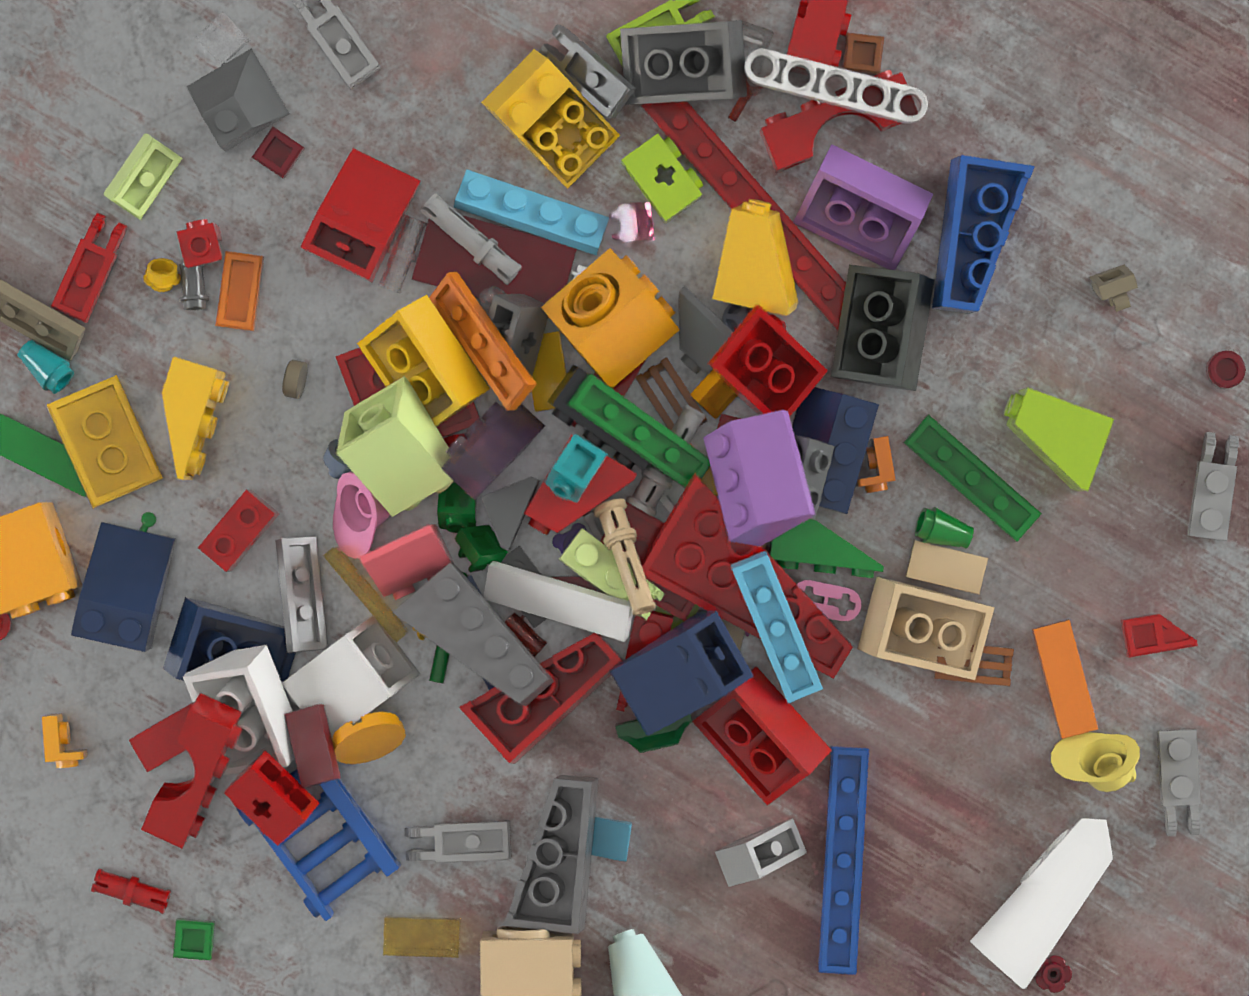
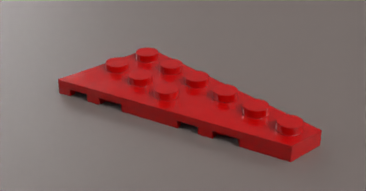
M694 473L641 562L645 577L707 611H717L720 618L761 639L731 565L766 550L763 546L729 540L719 498ZM767 552L814 668L834 679L853 648L851 642Z

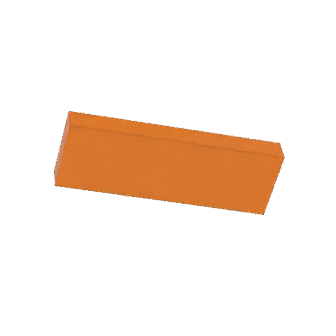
M1070 620L1032 629L1060 738L1064 739L1098 730Z

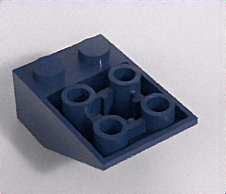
M699 611L609 670L647 736L720 699L754 676L717 611Z

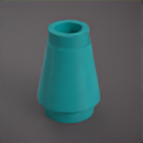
M33 340L26 342L17 354V357L22 360L44 391L50 390L53 394L60 392L68 385L74 375V371L70 368V362Z

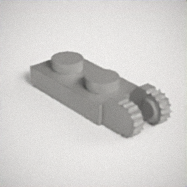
M304 0L292 1L307 22V29L350 90L381 69L338 5L334 6L331 0H318L319 3L323 4L327 12L315 20Z
M1206 432L1203 440L1201 460L1197 461L1187 536L1227 541L1237 472L1235 463L1238 454L1239 437L1229 435L1225 444L1224 464L1211 463L1216 447L1215 433Z
M1197 729L1157 730L1161 806L1164 807L1166 835L1176 836L1178 823L1175 806L1186 805L1188 812L1187 827L1190 835H1199L1200 812L1198 805H1201Z
M510 820L437 823L434 826L405 828V837L417 839L434 836L435 850L411 849L406 852V861L435 860L436 863L509 860L512 858Z

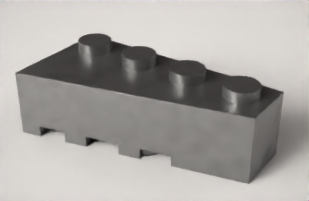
M452 563L446 565L392 612L521 705H528L554 682L461 570Z
M560 775L554 778L538 824V830L533 844H531L523 873L518 881L514 898L503 926L537 930L545 929L546 931L579 934L585 929L598 778Z

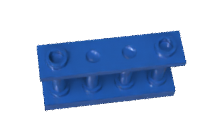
M296 769L290 774L301 784L298 770ZM340 779L319 784L324 790L320 793L321 798L317 800L319 805L307 820L280 845L277 846L260 831L307 896L303 901L308 910L315 918L321 915L325 922L335 913L329 906L332 901L372 872L379 873L382 870L386 877H388L401 866L400 861ZM236 808L248 826L255 824L245 813ZM338 809L346 820L342 824L343 829L297 862L284 843L329 810L334 812ZM360 840L368 851L364 855L365 860L319 892L307 873L349 842L353 841L356 843Z

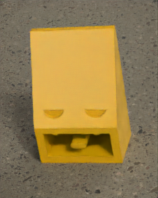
M535 49L481 102L567 189L620 136L558 68Z
M173 356L162 390V398L177 478L193 480L194 475H200L203 470L207 454L201 451L205 439H212L218 418L214 417L213 413L217 402L223 403L228 391L229 382L224 380L225 372Z

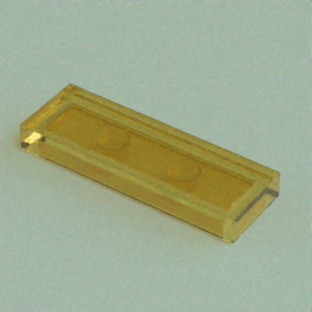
M332 547L323 555L396 643L408 634L407 627L392 613L391 608L339 547Z

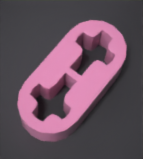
M802 580L796 583L803 591L806 586H811L813 594L824 596L822 604L814 603L828 619L850 621L861 610V599L852 589L812 580ZM843 593L849 594V601L854 603V609L847 610L845 615L839 614L838 607L827 605L828 598L841 599Z

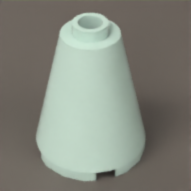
M634 929L613 936L615 943L608 946L614 996H682L644 934L636 935Z

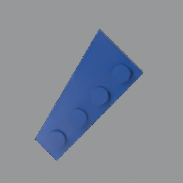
M964 155L951 159L932 309L966 314L979 312L997 266L995 264L1006 243L1010 225L1015 212L1019 209L1023 199L1022 194L1035 166Z

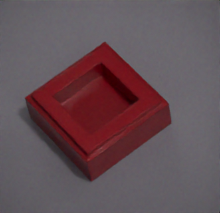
M272 126L252 158L282 179H285L305 148Z

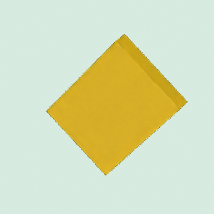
M117 375L47 404V409L92 509L163 479Z

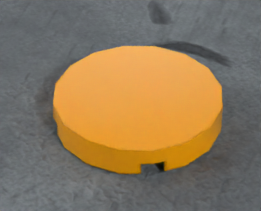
M375 712L365 714L361 717L362 722L355 725L352 724V721L343 724L333 734L332 742L337 761L353 765L367 763L389 754L402 744L406 734L403 723L396 714Z

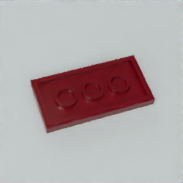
M461 215L488 239L494 238L498 242L497 246L522 266L517 276L506 285L482 263L478 265L474 262L473 255L444 232L436 223L428 219L412 276L414 281L437 287L448 272H458L475 298L492 302L494 294H525L545 304L568 284L577 249L539 236Z

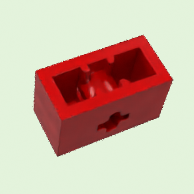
M245 490L197 548L225 572H231L280 513L252 490Z
M266 750L248 765L223 792L232 801L234 806L245 813L259 827L260 831L277 846L302 825L319 805V802L305 788H302L301 784Z

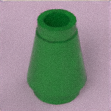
M936 507L932 509L923 508L915 526V536L922 538L923 543L968 548L974 533L972 526Z

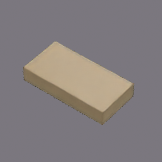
M914 540L905 577L979 595L988 558Z

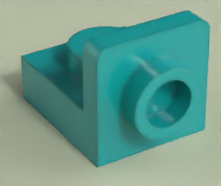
M574 434L552 467L545 484L551 487L552 492L558 497L566 500L570 499L577 503L601 466L607 453Z

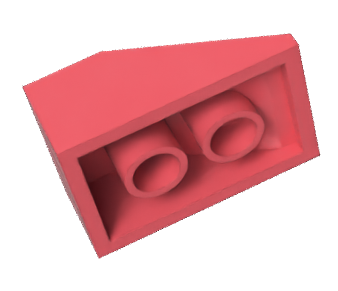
M436 524L423 527L359 557L362 565L383 597L393 594L395 600L415 592L414 583L425 578L429 581L449 563L454 564Z

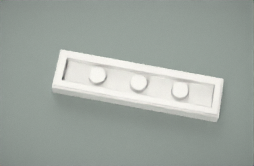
M492 561L488 566L483 596L485 600L623 642L628 638L633 615L630 601L496 561Z

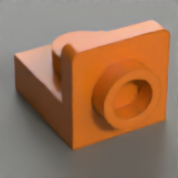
M888 436L871 439L872 446L866 448L869 470L876 469L877 474L874 477L857 479L856 487L865 486L866 493L888 490L887 482L896 481Z

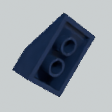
M101 522L79 595L71 636L142 652L151 649L176 538Z
M185 597L163 669L175 679L184 681L183 676L186 673L233 650L267 645L281 683L288 679L296 652L287 653L284 626L222 606Z

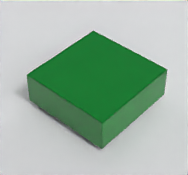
M176 919L173 958L211 961L215 921Z

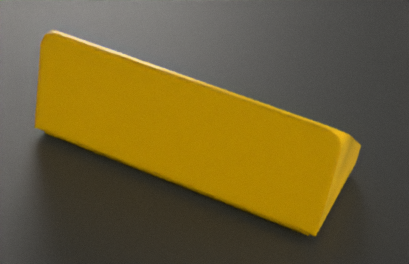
M560 331L544 333L532 376L537 384L532 389L535 412L555 409L547 401L567 374Z

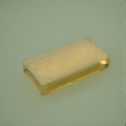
M384 917L383 955L459 958L460 918Z

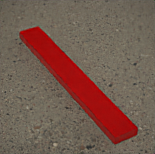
M687 101L642 104L641 108L674 142L681 154L730 209L743 204V202H748L749 199L770 203V210L780 213L794 283L838 332L846 282Z

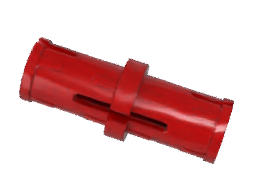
M100 868L95 875L94 881L96 882L92 884L91 892L123 900V905L131 906L133 903L162 914L165 913L168 905L167 899L171 895L170 890L141 883L138 877L132 876L128 879L103 871Z

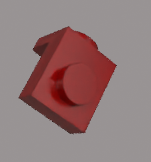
M208 219L196 220L186 223V229L176 231L184 265L187 268L222 260L219 245L222 237L219 226L215 223H208Z

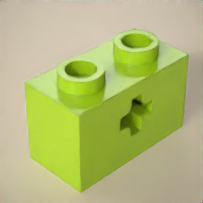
M657 133L621 159V164L666 224L702 198L703 194L699 189L704 185L691 167L685 171L677 158L681 156V153L669 137L663 140ZM660 167L665 172L670 169L674 172L671 176L672 184L670 186L665 182L658 184L655 181L658 178L657 170Z

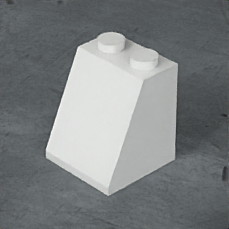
M374 614L286 679L282 685L286 689L290 701L300 709L324 704L332 738L335 731L343 724L352 721V724L356 723L362 716L371 712L420 674Z

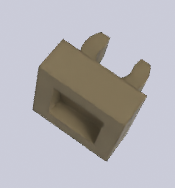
M1125 264L1089 277L1093 291L1102 301L1108 299L1110 306H1114L1116 312L1131 307L1126 292L1136 289L1138 286L1134 273Z

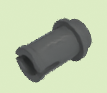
M184 263L179 264L183 296L179 298V302L183 303L184 310H201L206 308L209 296L205 295L204 265L187 268Z

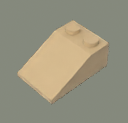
M876 577L857 649L877 658L975 680L995 607L910 584ZM972 645H974L973 652H970ZM937 656L944 657L947 665L938 663ZM970 659L969 667H964L966 660Z

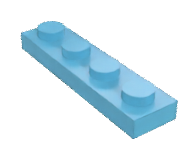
M466 170L454 202V208L596 256L609 221V217L470 170Z
M763 551L732 564L731 568L787 702H793L822 690L823 687L767 552Z

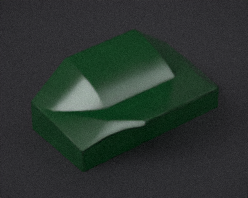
M691 714L649 736L645 734L637 719L617 723L615 727L618 739L632 745L638 752L643 753L678 745L683 733L692 723Z

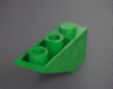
M813 519L802 522L770 541L769 554L774 560H777V563L782 568L798 570L799 562L814 564V572L836 574L837 567L852 568L851 576L874 578V571L883 572L884 570L883 565Z

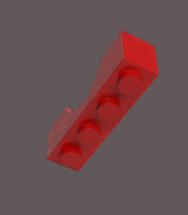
M887 70L872 76L908 86L903 72L893 75L891 70ZM868 86L863 90L862 98L867 105L876 107L882 103L883 94L878 87ZM846 87L835 91L836 97L845 94ZM906 95L902 97L899 103L901 112L907 116L917 115L918 110L912 96ZM811 100L800 105L802 111L788 117L786 112H781L765 119L767 126L760 129V134L777 174L810 161L813 157L814 140L817 132L824 124L834 118L848 115L861 117L871 122L880 132L902 123Z
M199 694L187 714L177 739L187 750L193 761L195 776L193 779L182 783L164 782L152 801L141 828L142 831L181 849L190 836L197 838L206 819L200 815L203 807L209 809L218 790L212 784L215 777L218 779L222 778L230 761V758L224 756L227 748L234 749L243 728L237 726L242 714L241 711L207 695Z

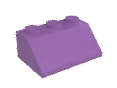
M831 144L793 223L886 269L896 270L924 217L933 193Z
M781 410L733 420L703 437L730 541L762 546L815 516L788 411Z

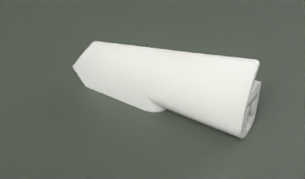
M1081 818L1071 830L1067 829L1059 835L1024 874L1020 881L1021 885L970 940L979 951L1022 989L1027 988L1113 860L1106 819Z

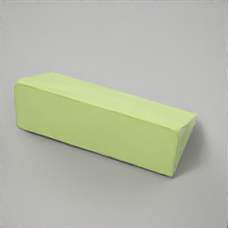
M145 133L105 190L104 196L141 220L183 158Z

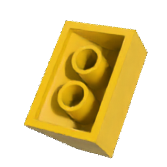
M427 294L396 311L357 343L386 387L404 376L408 379L436 427L490 390Z

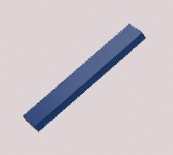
M831 746L818 972L856 975L869 748Z

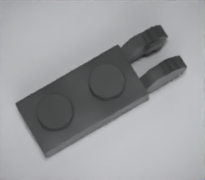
M557 24L552 30V34L569 50L565 56L548 43L543 44L539 52L547 57L581 95L609 119L616 118L636 88L589 46L580 41L575 34L571 33L564 26Z

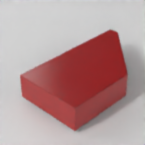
M1161 614L1121 620L1127 657L1198 646L1196 639L1182 631Z

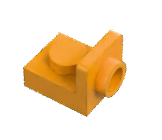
M62 713L42 716L45 762L55 761L56 768L79 766L78 760L88 757L87 749L65 751V744H70L69 722H63Z

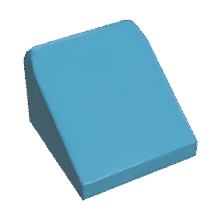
M595 817L591 855L626 862L632 822Z

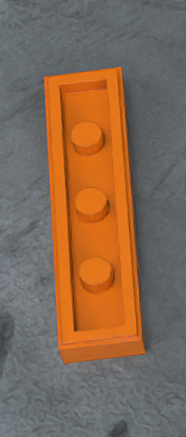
M448 272L429 298L506 410H516L537 384L458 272Z

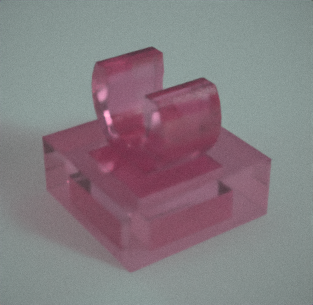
M650 202L618 205L619 211H613L609 214V219H620L622 230L619 233L611 234L612 239L623 240V242L655 240Z

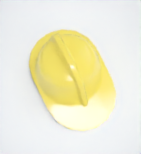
M1093 732L1064 738L1055 745L1051 752V764L1055 772L1066 779L1088 782L1092 787L1102 792L1117 791L1129 782H1134L1136 779L1135 766L1140 758V748L1136 740L1128 735Z

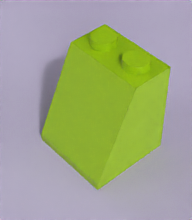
M1031 388L1021 389L1015 395L1011 394L1004 411V416L1009 417L1006 426L1071 489L1089 491L1114 419Z

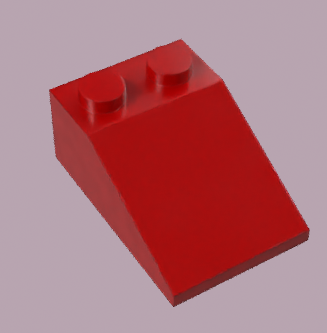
M758 304L754 306L708 362L710 367L730 389L758 415L784 410L788 411L789 418L828 371Z

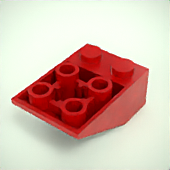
M352 148L320 205L300 247L321 259L369 282H373L421 180Z

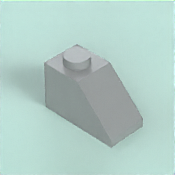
M793 818L740 838L715 851L728 887L760 879L807 853Z

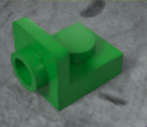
M478 473L455 474L452 484L445 491L438 493L437 516L440 529L458 533L461 528L477 525Z

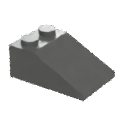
M742 20L620 29L623 77L636 88L625 105L733 99L747 96Z

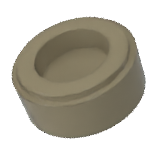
M291 360L288 363L282 385L284 396L295 399L301 397L307 379L308 366L306 362Z

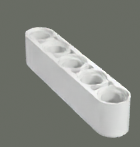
M758 49L753 51L745 62L744 72L746 78L757 86L892 121L912 124L920 120L928 109L926 95L917 88L779 52ZM759 57L768 59L773 67L772 73L765 78L755 76L751 71L752 61ZM794 67L806 69L809 74L808 84L801 88L793 86L788 80V72ZM833 76L842 78L846 84L845 94L840 97L829 95L825 89V82L828 78ZM876 86L882 91L883 101L879 106L871 107L863 101L862 92L866 87ZM906 95L916 97L920 104V110L917 115L907 116L901 112L899 103L902 97Z

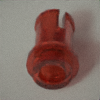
M513 612L504 622L535 657L548 642L543 640L523 620L525 618L523 614L519 617Z

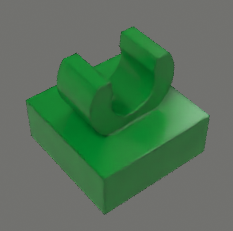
M489 524L461 528L454 538L460 546L458 556L460 558L467 557L471 562L468 568L470 573L483 571L487 564H490L492 561L502 562L508 553L506 549L501 548L497 536Z

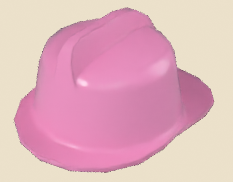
M348 472L342 474L338 480L337 497L333 513V532L339 548L348 557L356 559L370 551L376 528L384 523L390 514L354 473Z

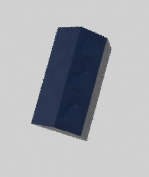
M814 387L796 410L792 424L793 433L796 436L810 438L835 446L819 507L848 514L879 404Z

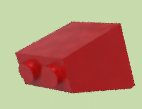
M572 434L568 439L567 443L565 444L564 448L562 449L561 453L559 454L558 458L560 457V455L568 445L569 441L573 437ZM606 456L581 498L575 503L570 499H562L552 492L551 487L545 484L548 473L524 513L531 517L527 524L546 536L551 530L559 533L633 482L637 474Z

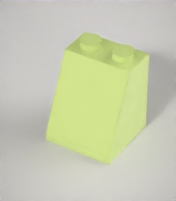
M405 376L344 412L336 454L392 517L403 510L410 511L420 504L422 499L434 492L441 493L452 484L456 459Z

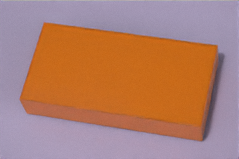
M225 251L215 326L254 331L264 262L263 256Z

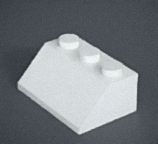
M267 645L233 650L183 676L193 703L199 694L202 693L242 712L237 726L243 729L234 749L227 748L224 756L230 758V761L223 775L241 773L265 750L282 767H287L295 757L285 714L293 712Z

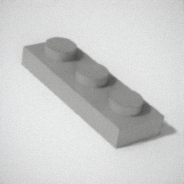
M316 536L275 540L287 653L327 649Z

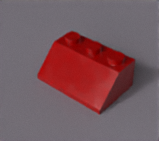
M755 666L751 669L754 675L752 678L714 701L692 722L768 806L810 775L832 750L794 707L787 702L785 697L759 668Z

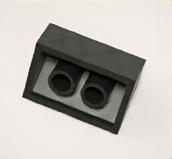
M849 264L831 377L882 387L916 391L935 280L920 273Z

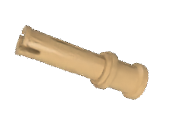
M624 499L609 500L596 506L593 509V513L596 518L600 519L605 534L603 539L604 546L608 550L613 551L632 607L633 615H642L654 610L656 604L653 602L645 573L634 542L637 540V533L634 528L630 527L625 512L627 507L626 501ZM612 518L615 519L618 528L615 527ZM628 564L631 565L638 589L635 587Z

